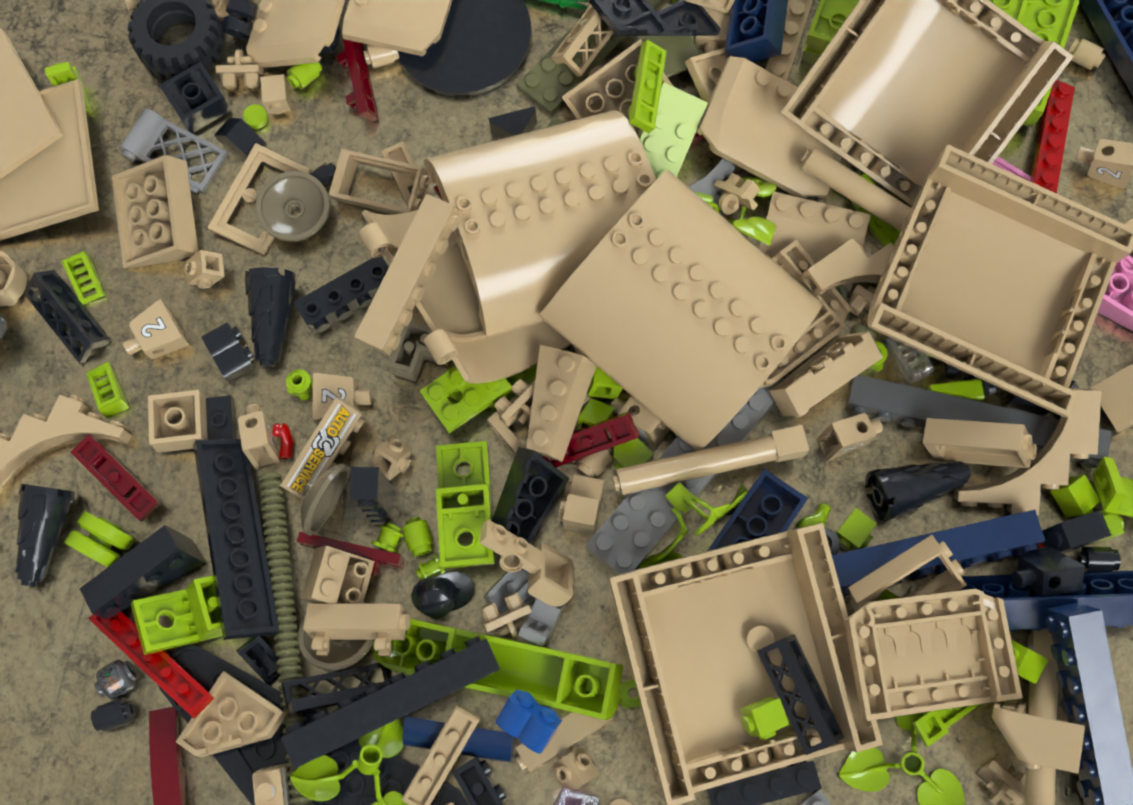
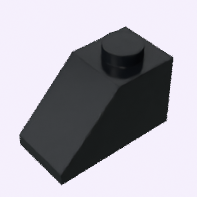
M1101 510L1042 530L1045 546L1049 545L1061 553H1068L1112 536Z

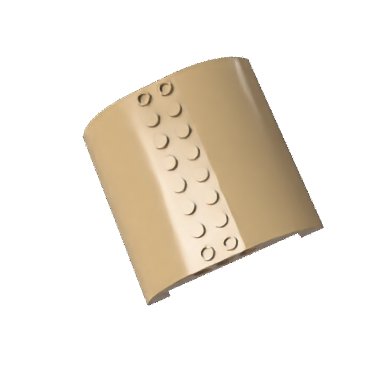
M859 0L783 107L781 113L912 206L932 167L947 144L993 164L1074 56L1054 41H1043L989 0Z
M617 110L424 159V166L431 184L436 183L442 200L454 205L460 213V222L454 234L479 300L478 316L486 338L544 322L539 315L598 243L656 181L643 146L633 126Z
M947 144L922 185L902 226L873 296L867 325L877 332L1068 418L1078 395L1077 392L1069 389L1115 265L1132 252L1133 228Z
M666 170L584 259L539 316L695 451H699L731 421L803 335L817 316L823 303L672 172Z
M823 523L725 546L608 578L666 805H679L696 800L694 796L696 792L839 750L847 749L860 752L883 745L877 721H862L845 626V619L848 618ZM757 625L769 627L774 633L775 642L795 634L844 735L843 739L806 755L787 714L786 717L789 725L776 730V735L771 738L761 740L760 737L750 736L744 730L741 724L742 714L740 708L766 697L779 698L758 653L752 651L747 644V635L753 627ZM775 648L767 652L772 664L780 667L783 658L779 649ZM783 675L781 683L784 689L793 693L795 687L793 679ZM796 701L794 706L797 716L805 719L808 710L805 704ZM808 727L806 736L811 746L823 742L818 731Z

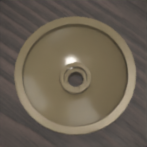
M289 171L274 176L261 188L256 200V214L260 224L271 236L283 241H300L314 235L326 222L330 210L329 197L322 183L314 176L300 171ZM295 210H300L298 215H292Z
M345 464L336 465L321 473L313 483L309 482L304 488L302 496L305 498L301 507V525L305 534L309 536L314 535L333 512L347 484L350 473L349 466Z
M305 616L298 633L299 647L304 657L312 665L324 670H340L355 664L366 655L374 640H344L342 642L340 640H329L328 655H316L317 650L311 649L313 639L303 629Z

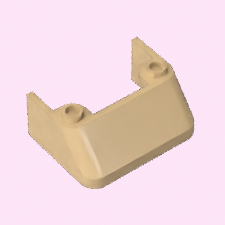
M1025 699L995 702L992 719L1017 759L1023 761L1022 766L1040 770L1041 766L1079 774L1085 730L1084 725L1068 722V718L1061 706H1057V720L1028 714V700Z

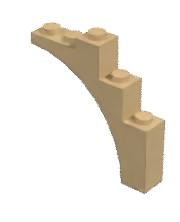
M852 238L807 269L799 278L815 297L831 288L848 283H879L894 246L889 243L868 258L863 247Z
M1069 388L1078 393L1070 416L1068 418L1060 417L1057 428L1046 445L1036 455L1035 460H1031L1030 468H1020L1016 472L994 482L958 488L954 490V498L961 502L963 506L974 507L977 506V502L988 503L989 507L1003 508L1004 504H1007L1006 510L1011 514L1036 510V514L1039 515L1041 484L1046 489H1059V485H1068L1070 454H1072V458L1088 459L1089 454L1098 455L1101 391L1097 389Z
M59 394L48 418L34 413L33 417L23 414L12 437L0 433V490L21 466L51 447L70 441L83 440L88 434L92 435L95 439L112 440L128 444L132 435L124 430L126 426L119 422L111 420L109 424L102 421L103 417L90 412L91 409L84 404V399L70 394L69 398Z

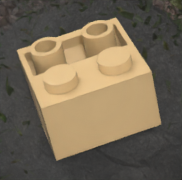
M329 546L315 548L301 599L315 604H363L375 561Z

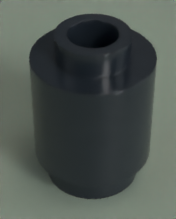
M1082 547L1081 552H1078L1076 561L1085 566L1084 572L1118 571L1121 563L1119 551L1111 547Z
M124 697L99 705L95 710L91 711L93 727L96 731L103 730L104 732L130 724L132 717L135 716L132 702L127 701Z

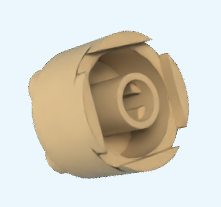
M0 251V307L13 306L25 291L27 274L11 257Z

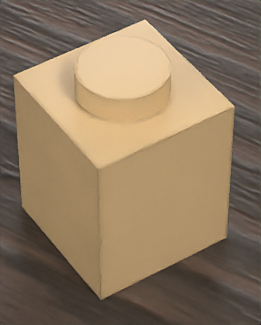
M284 74L260 77L262 103L267 113L282 114L286 111H291L289 85Z

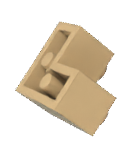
M573 474L572 482L568 481L566 484L565 496L567 500L561 501L559 510V521L563 522L564 530L590 535L595 534L604 480Z

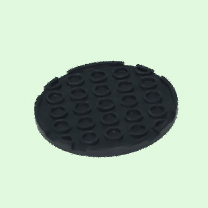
M453 0L441 39L436 44L432 43L426 49L424 56L398 51V61L412 80L422 87L425 86L434 90L438 94L453 97L455 95L468 94L469 96H474L491 91L509 80L519 70L521 63L528 54L531 43V21L528 9L523 0Z

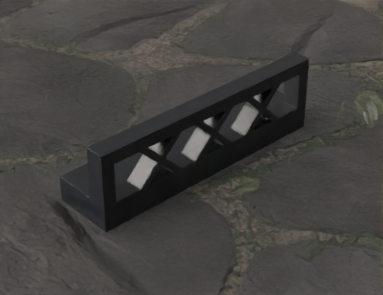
M55 270L33 274L24 291V295L79 364L86 362L92 349L107 346L110 341L108 335ZM36 288L39 290L40 299L34 293ZM49 304L53 307L54 317L50 313ZM63 321L67 325L68 334L64 330ZM77 339L84 346L82 351L78 348Z
M795 634L757 650L805 754H811L843 739L844 735ZM775 648L779 649L783 658L780 667L772 664L767 652ZM783 675L793 679L795 683L793 693L784 689L781 683ZM796 701L805 704L808 710L805 719L796 715L794 710ZM808 727L817 730L823 742L811 746L806 736Z
M380 663L282 682L287 715L290 716L337 706V703L353 696L355 701L364 696V690L376 684L380 688L390 684L388 680L391 678L390 670ZM382 669L383 682L372 683L367 679L373 670ZM366 672L364 677L359 673ZM348 675H353L361 681L358 687L349 689L341 685V683ZM341 677L338 682L333 679ZM323 680L335 686L332 692L320 694L315 688ZM309 683H314V685L312 686V688H311L310 686H308L307 684H309ZM301 686L308 691V694L305 698L292 700L290 687Z

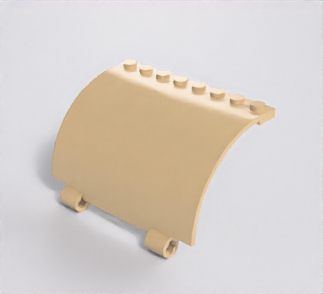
M367 210L361 212L368 225L359 231L358 236L372 258L385 254L391 264L418 210L395 215L375 214ZM454 231L451 232L448 238V247L445 253L439 256L436 262V271L432 278H428L421 301L415 304L432 331L424 339V343L438 365L452 360L465 382L475 384L488 383L507 378L537 365L540 344L561 350L572 345L546 321L486 338L478 316L479 300Z

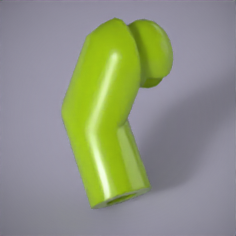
M820 503L815 514L803 517L797 522V529L823 523V526H825L831 507L826 503Z

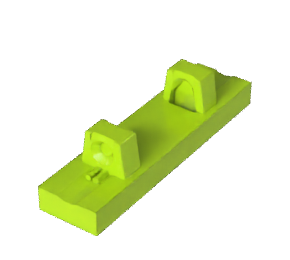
M646 40L641 44L639 62L635 68V87L632 104L628 109V116H630V124L639 127L649 134L655 129L667 51Z

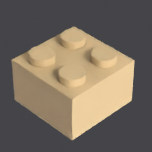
M200 390L148 395L149 445L158 453L194 449L193 444L195 440H208L206 397Z

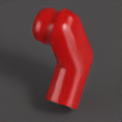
M275 423L272 435L274 437H281L279 459L291 460L294 439L290 428L285 423Z

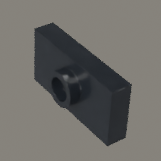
M227 395L206 398L208 440L235 439L233 397Z

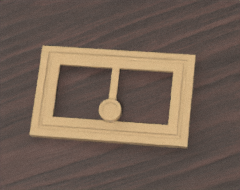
M255 143L207 228L265 256L275 237L271 236L265 229L259 238L254 237L227 224L241 197L249 204L257 200L258 195L256 191L252 188H246L261 162L283 172L300 171L309 174L312 170Z

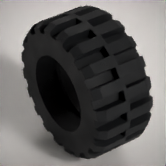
M141 0L137 4L138 9L133 10L130 16L132 21L128 23L129 41L145 68L150 73H154L156 77L161 79L166 77L169 80L200 61L208 72L212 68L211 64L213 62L217 63L221 57L219 52L222 53L225 44L223 41L225 40V33L222 31V24L209 0ZM182 23L195 25L194 31L185 41L176 45L159 44L161 36L170 27Z

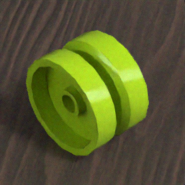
M84 510L77 523L81 528L90 532L87 537L78 531H71L64 543L102 565L109 567L121 558L120 554L110 549L112 545L123 551H128L136 539L122 532L121 527L103 517L99 519Z

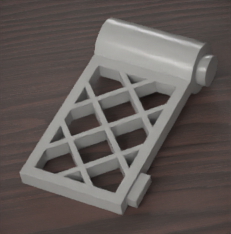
M147 108L142 111L119 147L122 151L121 156L130 162L135 160L144 163L152 160L149 156L153 151L163 149L164 155H167L166 147L179 144L182 154L171 157L187 161L186 158L200 155L202 165L189 168L187 163L190 191L195 194L198 191L204 193L228 155L226 150L163 119L159 114ZM168 128L176 132L177 139L164 142L162 136ZM189 141L197 143V150L184 152L182 143ZM213 151L219 154L215 161L205 163L204 153ZM204 170L206 176L201 184L192 180L191 173Z

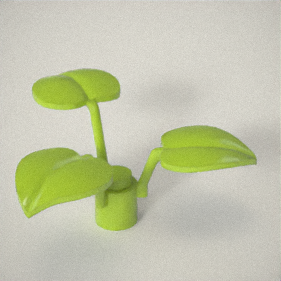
M756 177L742 178L744 182L747 179L754 181L760 188L756 196L766 197L776 191L777 184ZM695 192L719 213L718 205L712 203L713 197L711 195ZM743 206L737 220H727L739 232L770 246L776 232V224L768 219L761 217L743 218L746 207Z
M679 482L664 497L674 506L671 511L676 515L681 529L669 546L658 554L648 556L651 561H659L665 558L688 533L680 511L685 514L692 508L706 520L695 531V534L699 535L735 508L743 500L748 490L740 483V488L731 503L714 508L696 497L692 492H689ZM696 502L710 510V516L696 506Z
M919 713L896 716V721L900 728L912 730L911 750L905 751L900 756L899 762L885 763V757L881 750L874 747L860 752L852 751L839 772L840 778L851 787L866 792H876L889 784L890 776L886 768H902L907 774L913 776L920 774L925 780L917 789V799L920 805H965L962 786L953 773L938 768L929 777L923 771L925 762L922 756L917 753V731L912 724V721Z
M397 719L360 737L359 744L362 750L358 760H354L342 773L337 774L338 765L332 758L322 755L294 771L290 775L291 783L300 794L308 799L328 801L337 796L340 791L338 780L343 779L353 769L358 768L362 774H373L375 793L378 802L371 805H409L401 800L402 794L391 791L382 798L380 790V771L378 768L382 757L391 758L397 755L404 746L402 741L403 728L400 720Z

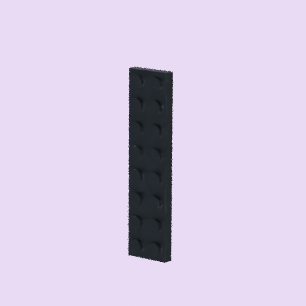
M241 439L195 440L193 447L223 640L277 635L279 625L250 460L242 450Z

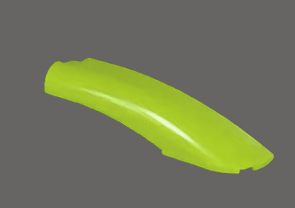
M410 618V627L405 632L404 640H391L390 656H379V650H374V642L371 646L372 655L380 664L390 670L400 673L404 672V674L409 675L416 672L414 666L426 660H429L430 664L440 660L439 654L451 648H454L457 652L466 647L464 642L479 636L481 640L487 639L500 670L465 686V688L510 697L518 689L530 693L538 704L602 720H609L613 717L622 692H618L624 666L622 664Z

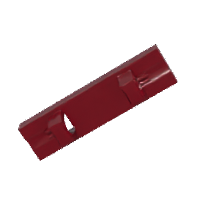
M343 39L345 51L337 55V60L345 69L349 68L353 92L345 96L346 104L352 107V109L357 108L358 114L372 123L379 120L368 66L363 53V43Z
M628 411L574 431L563 462L542 457L554 467H558L637 439L640 434ZM606 427H607V430H608V432H609L611 438H609V436H608V434H607V432H606V430H605Z
M88 434L70 452L139 521L143 522L161 504L92 435ZM134 488L137 489L130 497H126Z
M300 531L297 542L304 547L315 549L329 546L375 561L371 576L377 577L381 564L402 569L404 558L401 554L318 535L309 536Z

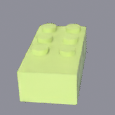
M665 82L661 85L655 129L649 134L639 129L637 134L656 180L666 170H669L677 177L708 104Z

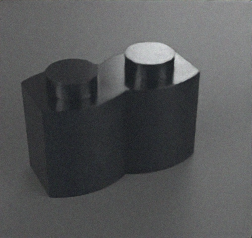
M227 322L201 336L218 369L228 383L255 368L252 363L255 357L248 346L243 348L240 341L244 338L237 326L232 328Z

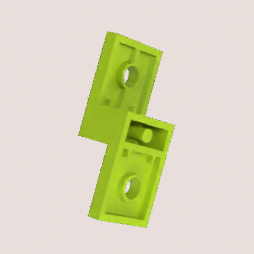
M537 365L504 379L479 384L465 382L455 366L419 390V392L450 434L487 407L496 412L497 410L494 405L501 397L504 396L509 401L516 395L511 391L512 386L519 379L531 384L536 379ZM453 392H459L463 397L459 403L453 404L448 401L449 395Z
M487 441L436 445L438 488L435 491L441 569L495 564L494 551L480 544L481 525L487 519L491 521V518H493ZM461 463H467L471 468L468 474L459 475L456 472L457 466ZM468 532L473 535V542L470 545L462 546L459 544L458 539L462 533Z
M214 576L194 579L185 590L133 600L131 603L144 655L223 636ZM163 615L168 616L172 621V626L169 628L162 627L158 622V618Z

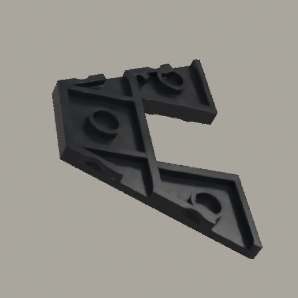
M589 0L591 6L616 36H717L721 30L719 25L702 6L680 0L657 12L646 0Z

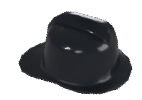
M457 571L426 578L419 581L413 587L411 593L412 603L416 609L426 616L442 618L450 611L465 606L472 599L474 584L469 576Z

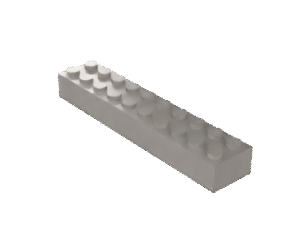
M782 377L770 387L759 388L731 421L703 449L746 440L776 404L769 390L784 378ZM677 436L659 459L686 454L695 450ZM717 474L680 483L689 492L699 497ZM678 483L629 493L585 545L586 551L616 576L638 570L643 561L648 558L678 522L676 515L671 511L674 506L664 497Z

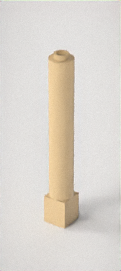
M815 148L813 152L809 149L800 161L804 164L802 170L901 231L911 209L909 206L819 149Z
M797 425L771 431V434L619 468L616 469L617 475H613L612 479L615 491L620 490L621 494L625 495L774 460L776 463L807 455L810 449L803 425Z
M1048 629L1032 630L1028 636V649L1049 661L1037 683L1029 681L1028 714L1057 720L1058 683L1056 672H1058V666L1051 653L1052 635ZM1041 766L1040 770L1026 767L1025 805H1055L1056 769Z

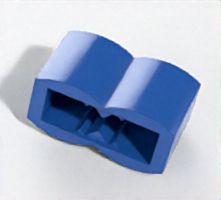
M517 689L508 698L495 722L503 731L517 737L527 748L541 754L550 743L562 720L553 709L539 705L530 693Z

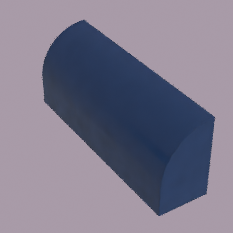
M405 716L403 745L430 750L445 723ZM475 728L460 755L512 763L516 737L506 732Z

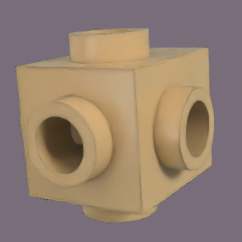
M200 250L186 260L184 271L187 275V284L207 289L225 277L222 254Z
M391 435L384 442L380 441L376 445L369 467H379L390 481L399 472L404 473L411 463L409 457L413 448Z
M583 746L574 751L569 747L556 755L559 760L550 766L566 795L600 775Z

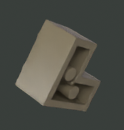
M410 321L408 326H404L400 334V343L397 349L394 350L388 365L393 375L416 382L425 359L436 363L424 343V339L432 333L430 327ZM450 361L442 365L448 366Z

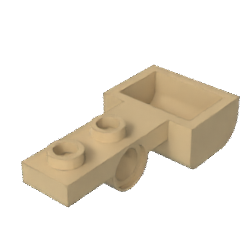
M489 519L481 525L480 544L500 555V566L503 570L517 572L525 569L529 572L528 593L554 607L564 605L573 597V560L543 542L534 547L525 539L517 537L503 526L495 524Z

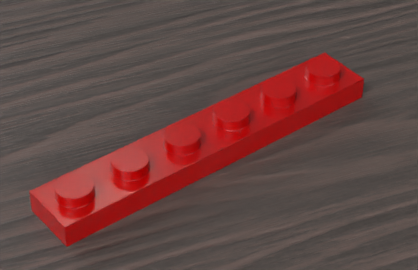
M1056 80L1052 85L1042 115L1030 182L1056 194L1075 90L1074 86Z
M122 612L109 619H104L94 614L88 618L193 719L214 699L208 691L164 651L144 655L137 626Z

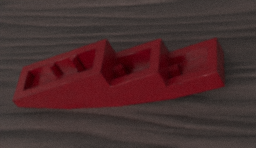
M174 707L149 711L150 770L154 805H185V768L182 765V746L176 743L179 737V712Z

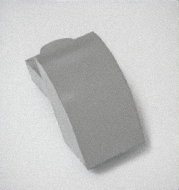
M536 598L531 610L532 612L521 626L518 636L524 638L531 645L546 646L559 622L565 604L557 607L549 606Z

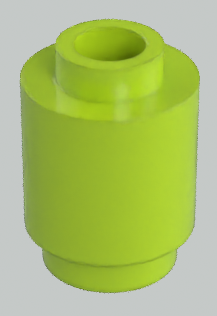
M319 62L293 65L287 70V81L293 88L296 89L298 87L302 90L320 75L319 72L322 71V67Z
M414 517L405 521L406 525L402 527V531L409 552H412L414 557L424 556L433 552L432 545H434V541L427 520Z

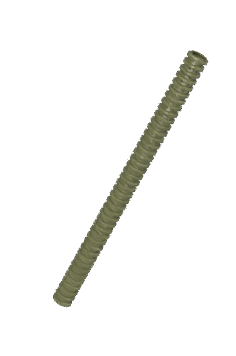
M268 472L260 475L258 480L261 482L259 488L262 490L260 497L263 498L261 499V505H263L261 511L264 513L262 519L265 521L263 528L266 529L264 536L267 537L264 539L265 544H267L265 550L268 552L266 556L267 560H269L268 567L270 568L269 573L279 625V632L274 636V640L277 641L274 646L275 649H278L275 656L279 658L276 661V665L279 666L277 673L280 674L278 682L282 683L302 678V674H299L302 668L298 665L301 659L297 656L300 654V650L297 649L299 642L296 641L298 633L295 632L297 625L294 624L296 616H293L296 610L292 607L295 601L292 600V597H294V593L291 591L293 584L290 583L292 576L289 575L292 571L288 567L291 561L288 559L290 553L287 551L289 545L286 543L288 536H285L287 528H284L287 522L284 520L286 514L283 512L285 506L282 504L284 497H281L284 493L280 489L282 488L280 486L282 475L277 472ZM281 684L279 690L282 691V694L279 697L283 699V702L280 703V707L287 713ZM301 686L290 687L292 700L301 699L304 696ZM304 713L286 715L282 724L285 725V728L299 721L305 725L304 722L307 721V718L304 717ZM287 754L285 759H288L289 763L286 764V768H289L290 771L287 773V776L290 777L298 768L294 769ZM288 781V785L291 786V790H289V794L292 795V799H290L291 804L315 805L311 799L300 794L291 781Z

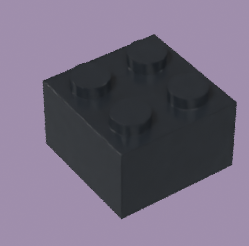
M201 61L159 85L190 133H194L231 111L224 96Z

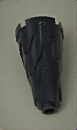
M272 267L251 268L249 272L245 271V292L248 295L249 316H251L252 343H254L255 361L260 362L261 367H275V363L280 362L282 343H285L287 319L290 316L291 298L294 297L296 274L287 269H284V275L278 272L279 268Z
M954 460L876 469L869 471L866 475L865 488L872 487V493L866 495L876 517L887 522L895 519L896 516L923 506L924 503L935 500L945 493L964 487V484L971 477V471L967 464H963L962 461L955 462Z
M20 484L17 519L19 520L17 545L19 546L15 570L17 579L21 580L20 585L37 587L38 582H42L47 576L53 550H56L62 526L65 525L70 505L73 503L74 491Z

